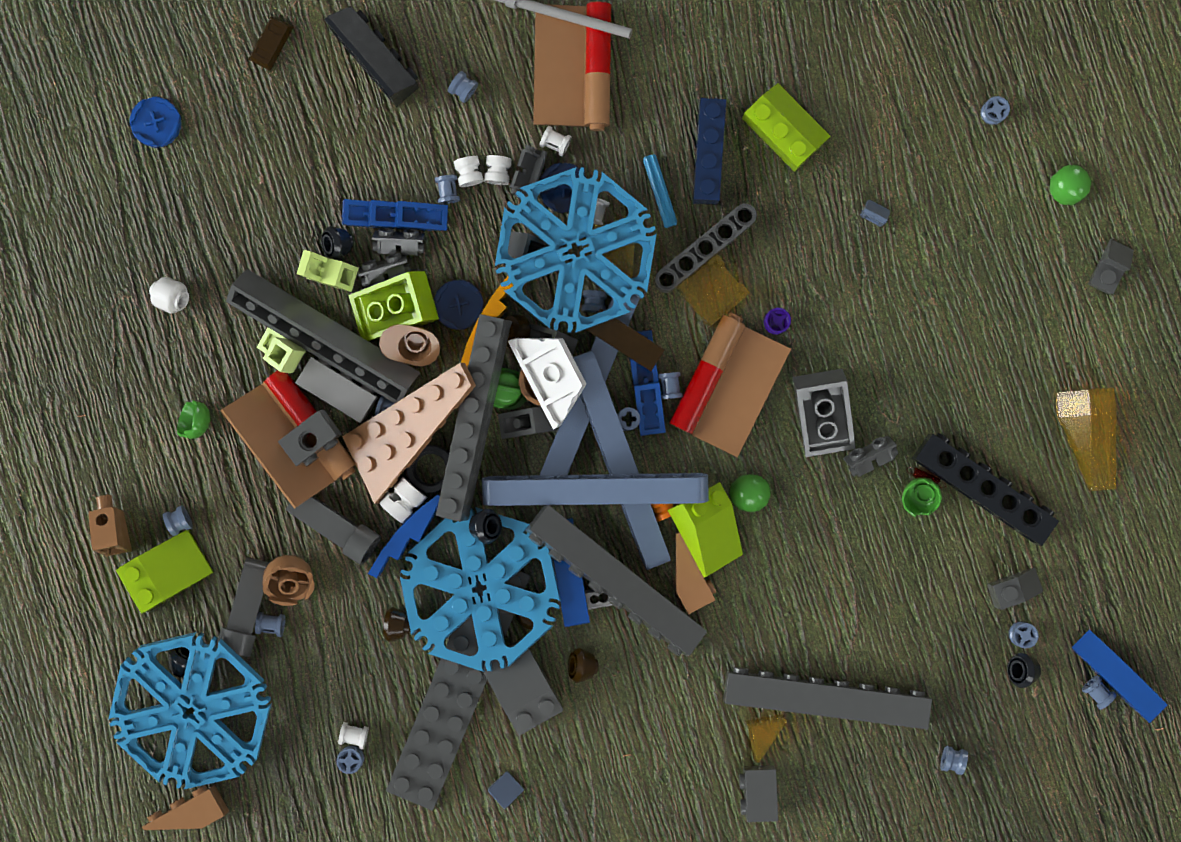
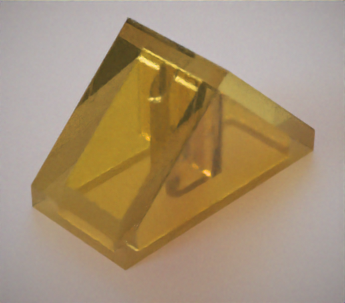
M781 714L746 721L752 757L758 763L787 722V719Z

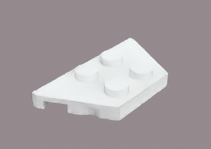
M514 338L509 340L508 343L552 428H558L562 425L586 386V382L564 339Z

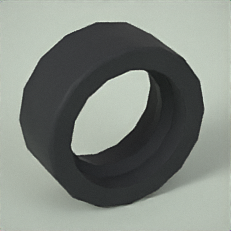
M427 445L410 467L406 468V474L410 483L416 489L425 493H435L441 491L444 477L434 484L425 483L418 477L416 465L422 456L435 454L440 456L447 466L449 452L437 445Z

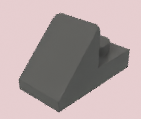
M1110 239L1088 285L1108 295H1113L1123 273L1131 268L1134 250Z

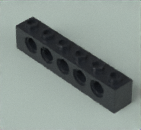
M940 433L927 435L912 457L913 461L1033 544L1043 546L1059 520L1053 517L1055 513L1044 505L1039 507L1032 502L1034 498L1021 490L1018 493L1011 488L1013 483L1002 476L998 479L992 475V469L984 463L979 462L976 464L969 459L971 454L960 447L956 450L950 446V440ZM942 452H947L950 456V461L946 466L939 462V455ZM964 466H967L971 471V475L967 480H963L960 476V470ZM986 480L990 482L992 487L987 495L981 491V485ZM1006 495H1009L1012 499V505L1008 509H1005L1002 505V499ZM1029 509L1033 513V519L1027 524L1023 520V514Z

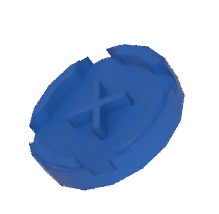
M158 96L138 102L132 109L130 116V125L135 138L144 145L153 148L164 147L172 143L179 135L182 126L181 116L177 108L167 99Z

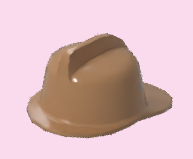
M393 325L387 328L380 337L379 346L381 352L387 358L414 366H426L434 362L440 352V344L437 337L422 326Z

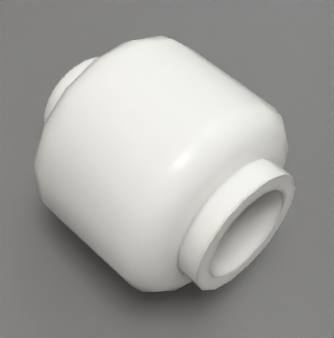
M169 277L160 278L151 285L149 290L151 303L156 308L168 313H176L183 310L189 301V293L186 286Z

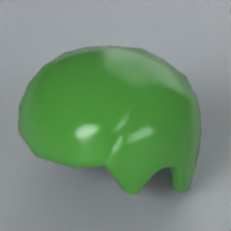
M1075 164L1066 165L1051 177L1050 193L1054 200L1060 204L1074 205L1088 195L1092 180L1088 172L1081 166Z
M195 400L185 403L178 420V436L196 439L208 430L211 422L210 411L204 403Z
M746 474L739 476L731 484L729 494L731 502L739 510L756 512L768 504L771 490L769 483L762 476Z
M929 478L913 479L905 486L902 495L904 509L914 517L932 514L938 509L942 500L940 486Z

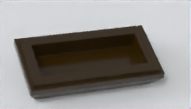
M271 15L248 60L271 71L294 27Z

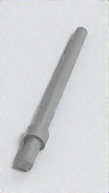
M494 0L505 3V6L517 9L519 7L630 39L632 35V28L532 0Z

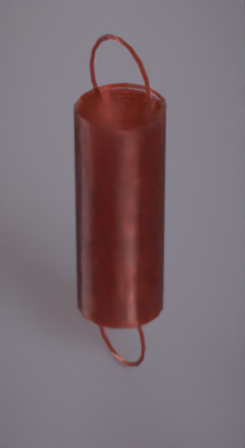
M917 467L914 468L916 470L913 472V477L929 478L938 485L941 482V479Z

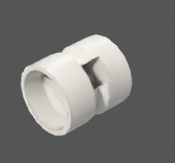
M402 476L394 485V492H388L379 504L396 520L404 524L413 515L412 509L419 508L428 497L422 491L416 489L407 478Z

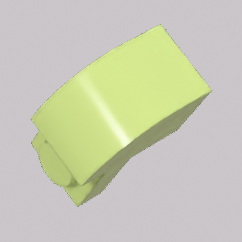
M304 250L297 274L317 283L352 292L359 268L343 261L330 259Z
M268 327L257 346L258 349L265 353L263 359L278 371L284 373H294L306 351Z

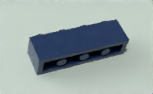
M700 99L693 204L718 205L720 200L726 99Z

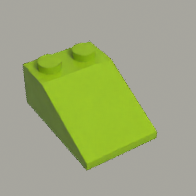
M425 271L406 272L348 295L360 337L368 342L380 339L382 333L393 325L423 326L439 320Z
M720 482L708 487V502L678 504L668 510L704 578L743 555L733 506Z
M189 530L181 532L116 569L118 576L141 614L151 611L214 573Z

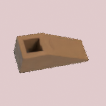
M676 532L675 591L689 615L715 601L713 594L716 593V590L710 579L705 581L680 532Z
M203 785L191 792L193 797L185 801L182 797L169 805L171 809L167 812L162 813L159 810L148 816L149 822L142 826L143 830L202 829L225 816L229 810L215 785L209 788Z

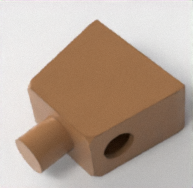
M112 495L96 497L98 510L90 511L88 514L92 551L107 557L131 552L132 548L124 512L113 507Z

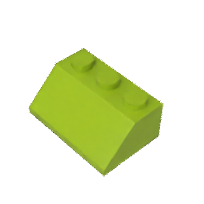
M779 83L764 93L742 117L752 130L794 172L831 137Z

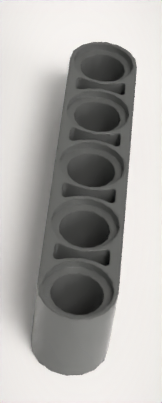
M750 204L737 206L659 270L655 277L656 288L660 292L669 293L682 284L752 226L757 217L755 208ZM747 211L751 216V220L747 223L741 222L738 219V212ZM720 227H728L731 231V237L728 239L721 238L718 234V229ZM704 242L710 244L712 252L708 255L700 253L698 249L699 244ZM681 259H689L693 264L692 269L689 271L682 270L679 267ZM664 274H668L673 278V284L669 287H664L659 282V278Z

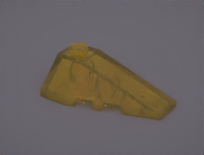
M1114 388L1055 393L1057 418L1060 425L1063 426L1068 438L1067 441L1070 448L1073 449L1078 461L1077 464L1089 491L1116 489V402Z

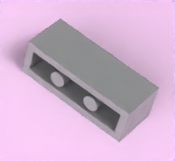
M311 357L295 383L359 423H364L379 397L374 395L375 391L363 384L359 386L352 382V377L342 371L336 372L331 369L332 365L318 358L317 360Z

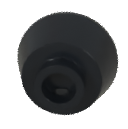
M333 226L327 227L321 236L324 254L334 260H339L347 255L353 247L352 235L345 229Z
M484 509L476 513L469 522L470 534L484 544L495 542L502 530L501 519L492 509Z
M185 647L170 649L168 653L169 669L173 675L181 678L184 677L190 653Z
M1017 653L1010 659L1007 673L1015 686L1026 688L1039 679L1041 667L1039 662L1025 653Z

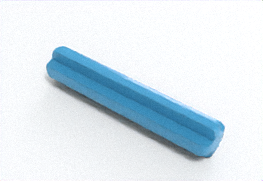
M655 154L648 155L643 158L644 166L664 227L669 228L677 224V219Z

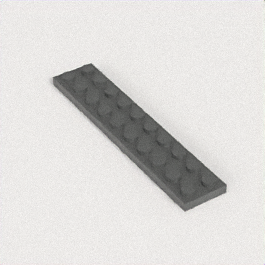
M519 571L506 584L525 590L531 575ZM478 579V586L474 588V593H479L482 598L483 591L487 590V587L481 585ZM498 608L505 638L514 613ZM472 615L451 634L446 646L447 649L467 656L477 654L478 643ZM441 658L386 792L433 811L487 682L484 672Z

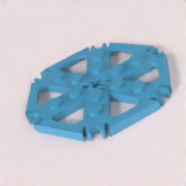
M575 167L521 187L520 189L526 192L527 197L520 191L515 193L521 199V203L513 205L508 201L507 206L512 211H515L514 213L507 211L504 207L495 267L506 264V267H500L496 270V274L504 272L509 277L507 281L500 283L501 287H507L511 283L513 287L504 290V292L549 329L552 318L555 319L553 328L556 331L560 322H566L568 325L567 333H570L573 329L572 322H576V333L630 313L631 311L625 308L624 303L631 309L636 307L630 298L632 295H637L643 299L644 294L637 290V287L647 293L657 235L656 233L653 236H646V234H650L655 230V226L646 228L643 225V221L650 218L651 215L643 214L641 217L638 215L643 211H647V208L603 172H601L599 182L596 181L598 178L597 170H594L592 178H585L583 167L579 170V178L575 177L577 168ZM563 184L571 187L572 196L567 225L538 202L537 197L541 192ZM603 191L609 192L627 207L628 216L626 218L592 230L599 193ZM516 223L524 224L549 246L518 258H512L508 254L512 226ZM573 243L577 247L588 245V247L580 251V257H576L575 254L563 256L564 253L571 250V244ZM632 243L640 244L643 252L638 276L635 278L628 277L602 254ZM559 271L554 305L551 309H541L524 295L522 288L525 283ZM585 276L612 297L613 306L610 309L590 317H584L580 314L579 307Z
M471 508L469 520L454 522V520L445 518L408 552L409 554L416 555L417 559L412 557L405 558L406 561L413 564V568L410 571L401 570V573L410 576V579L400 577L411 635H414L416 631L421 629V632L415 635V641H419L424 636L428 639L427 644L422 649L427 651L435 645L428 654L485 672L484 661H486L485 667L487 671H493L492 662L494 660H498L501 669L506 668V661L503 658L506 656L508 666L510 667L549 631L553 625H548L543 621L546 619L547 621L555 622L556 618L550 617L548 610L552 607L560 609V605L550 602V599L561 601L552 557L548 554L550 550L546 546L539 549L540 546L528 538L530 534L528 532L525 534V530L529 524L498 514L502 526L512 529L515 537L507 547L488 563L485 544L474 538L469 531L470 519L475 515V511ZM476 508L477 513L482 511L483 509ZM446 532H453L456 536L462 570L432 561L427 557L428 548ZM533 558L541 561L546 583L544 592L537 594L506 584ZM478 579L481 585L487 587V590L483 591L482 598L479 593H474V588L478 586ZM423 584L455 594L430 618L423 620L419 617L414 596L416 586ZM498 608L527 617L533 622L532 631L514 647H507L505 645ZM472 615L478 643L477 654L467 656L447 649L445 640Z
M196 632L140 645L132 654L137 658V661L135 662L130 657H127L120 666L109 719L114 718L110 722V726L118 725L122 730L114 734V739H118L116 743L159 783L163 779V784L167 785L171 777L177 780L176 788L178 789L182 786L184 780V789L237 778L244 774L247 768L243 765L242 761H246L252 766L259 757L271 709V704L266 705L271 700V697H261L259 695V692L267 688V685L263 684L264 679L222 639L218 642V648L215 647L218 641L215 636L211 639L210 644H205L203 642L204 633H200L196 638V642ZM178 647H185L189 650L190 653L182 684L158 662L157 654L159 652ZM219 658L227 659L245 678L243 685L209 693L215 663ZM135 679L161 704L137 710L128 709L125 701L130 680ZM193 707L195 711L188 716L185 713L187 708ZM251 711L255 712L257 720L252 740L248 742L242 741L219 719ZM171 730L164 761L154 759L138 743L139 737ZM197 739L205 744L225 765L213 770L196 772L192 768V760Z

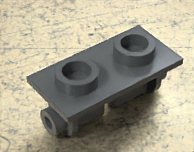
M526 145L525 149L521 150L517 166L523 168L522 172L515 171L509 187L511 188L510 193L514 197L519 198L515 195L517 191L522 192L525 197L528 196L520 188L539 180L548 152L535 150L534 147Z
M380 228L372 236V240H377L373 241V251H378V254L396 253V246H401V255L419 256V253L424 254V244L420 242H423L425 233H419V230L405 229L404 232H395L392 228Z
M393 253L388 255L386 260L379 262L369 260L364 262L362 267H358V276H365L360 278L363 287H371L385 281L383 274L388 273L391 279L406 272H411L409 264L404 265L408 263L407 255Z
M887 435L876 438L871 444L863 448L852 450L849 455L843 457V460L849 465L851 475L853 477L856 475L860 477L874 470L871 461L876 460L877 465L880 467L894 460L895 456L899 454L896 449V443Z

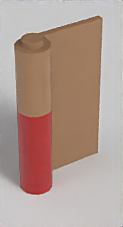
M591 2L586 6L550 5L611 23L612 6L607 2ZM535 12L533 125L590 127V131H604L605 127L610 126L611 33Z
M729 313L728 316H722L669 424L738 458L791 348L747 328L742 323L743 318Z
M277 370L260 386L221 410L294 509L339 478L346 480L356 472L354 470L356 466L354 460L339 440V443L330 450L326 451L323 449L317 453L319 458L307 467L305 464L295 466L278 443L280 439L317 412L288 373ZM312 433L307 436V443L311 447H314L317 443V438Z

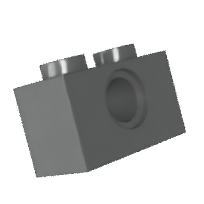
M319 410L280 439L278 443L295 466L305 464L307 467L319 458L317 453L325 449L328 451L339 443L337 438L342 433L326 411ZM310 433L314 434L317 438V443L314 447L307 443V436Z

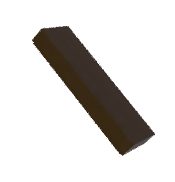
M616 318L586 330L650 372L665 351Z

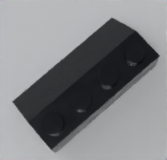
M350 6L324 19L335 37L396 107L419 88L416 82L418 79L417 75L410 67L405 69L400 64L402 58L394 48L387 49L383 44L386 41L377 29L372 31L367 23L370 21L361 10L356 12Z

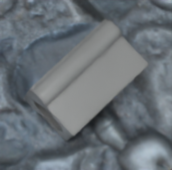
M593 589L585 590L588 610L613 606L608 601L609 596L604 602L600 600L596 603L591 602L590 597L592 595L599 597L600 594Z

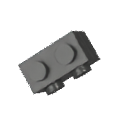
M774 765L743 766V774H739V787L744 789V799H740L741 815H745L747 822L778 821L777 779Z

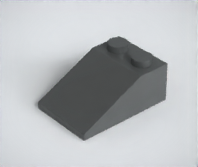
M843 369L792 377L805 457L856 449L848 383Z
M520 639L519 641L515 642L514 644H512V645H510V646H508V647H514V646H515L516 644H518L522 639ZM530 648L510 667L508 666L506 656L503 657L506 661V668L501 669L499 661L494 660L492 662L493 671H487L485 667L486 661L483 662L484 674L519 736L564 711L560 698Z

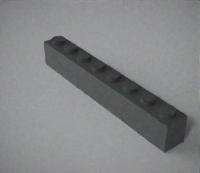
M246 269L231 285L226 300L227 303L391 402L397 403L408 396L413 390L420 372L405 363L387 358L377 346L249 269Z
M482 314L479 315L468 370L476 386L459 407L436 516L459 522L469 520L512 321Z
M549 505L543 506L525 531L530 534L528 538L540 547L542 544L550 550L548 554L560 563L562 560L570 565L568 570L578 578L584 576L590 581L588 584L590 588L599 594L604 592L610 597L609 603L619 610L623 607L630 613L628 617L638 625L643 623L649 628L647 632L658 641L661 638L669 644L667 648L675 655L690 656L707 631Z
M733 667V671L727 670L723 697L725 704L927 730L929 728L932 699L925 696V691L910 689V693H901L900 688L885 686L884 690L874 689L875 685L859 683V687L849 686L850 682L843 680H834V684L824 683V678L809 677V681L800 680L799 675L784 673V677H776L774 672L759 670L758 674L748 673L749 669L742 667Z

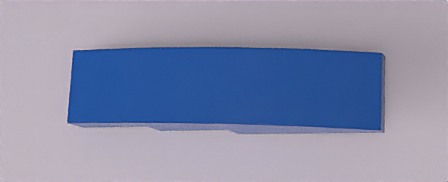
M344 199L342 225L446 231L448 205L406 201L389 202Z
M651 329L636 331L653 342ZM630 359L636 408L640 415V436L666 433L657 364L650 372Z
M440 494L418 509L396 531L380 552L368 572L369 575L375 578L380 577L390 557L396 560L401 559L411 539L417 542L422 540L437 511Z
M573 518L567 519L574 525ZM553 558L561 598L560 603L564 626L569 627L590 623L583 577L578 578L568 570L570 565L562 560L560 563Z
M1088 630L1072 646V650L1090 665L1091 669L1108 683L1110 688L1148 723H1151L1168 706L1145 681L1091 630Z

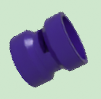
M783 308L770 310L763 319L765 329L773 335L783 333L791 324L790 314Z

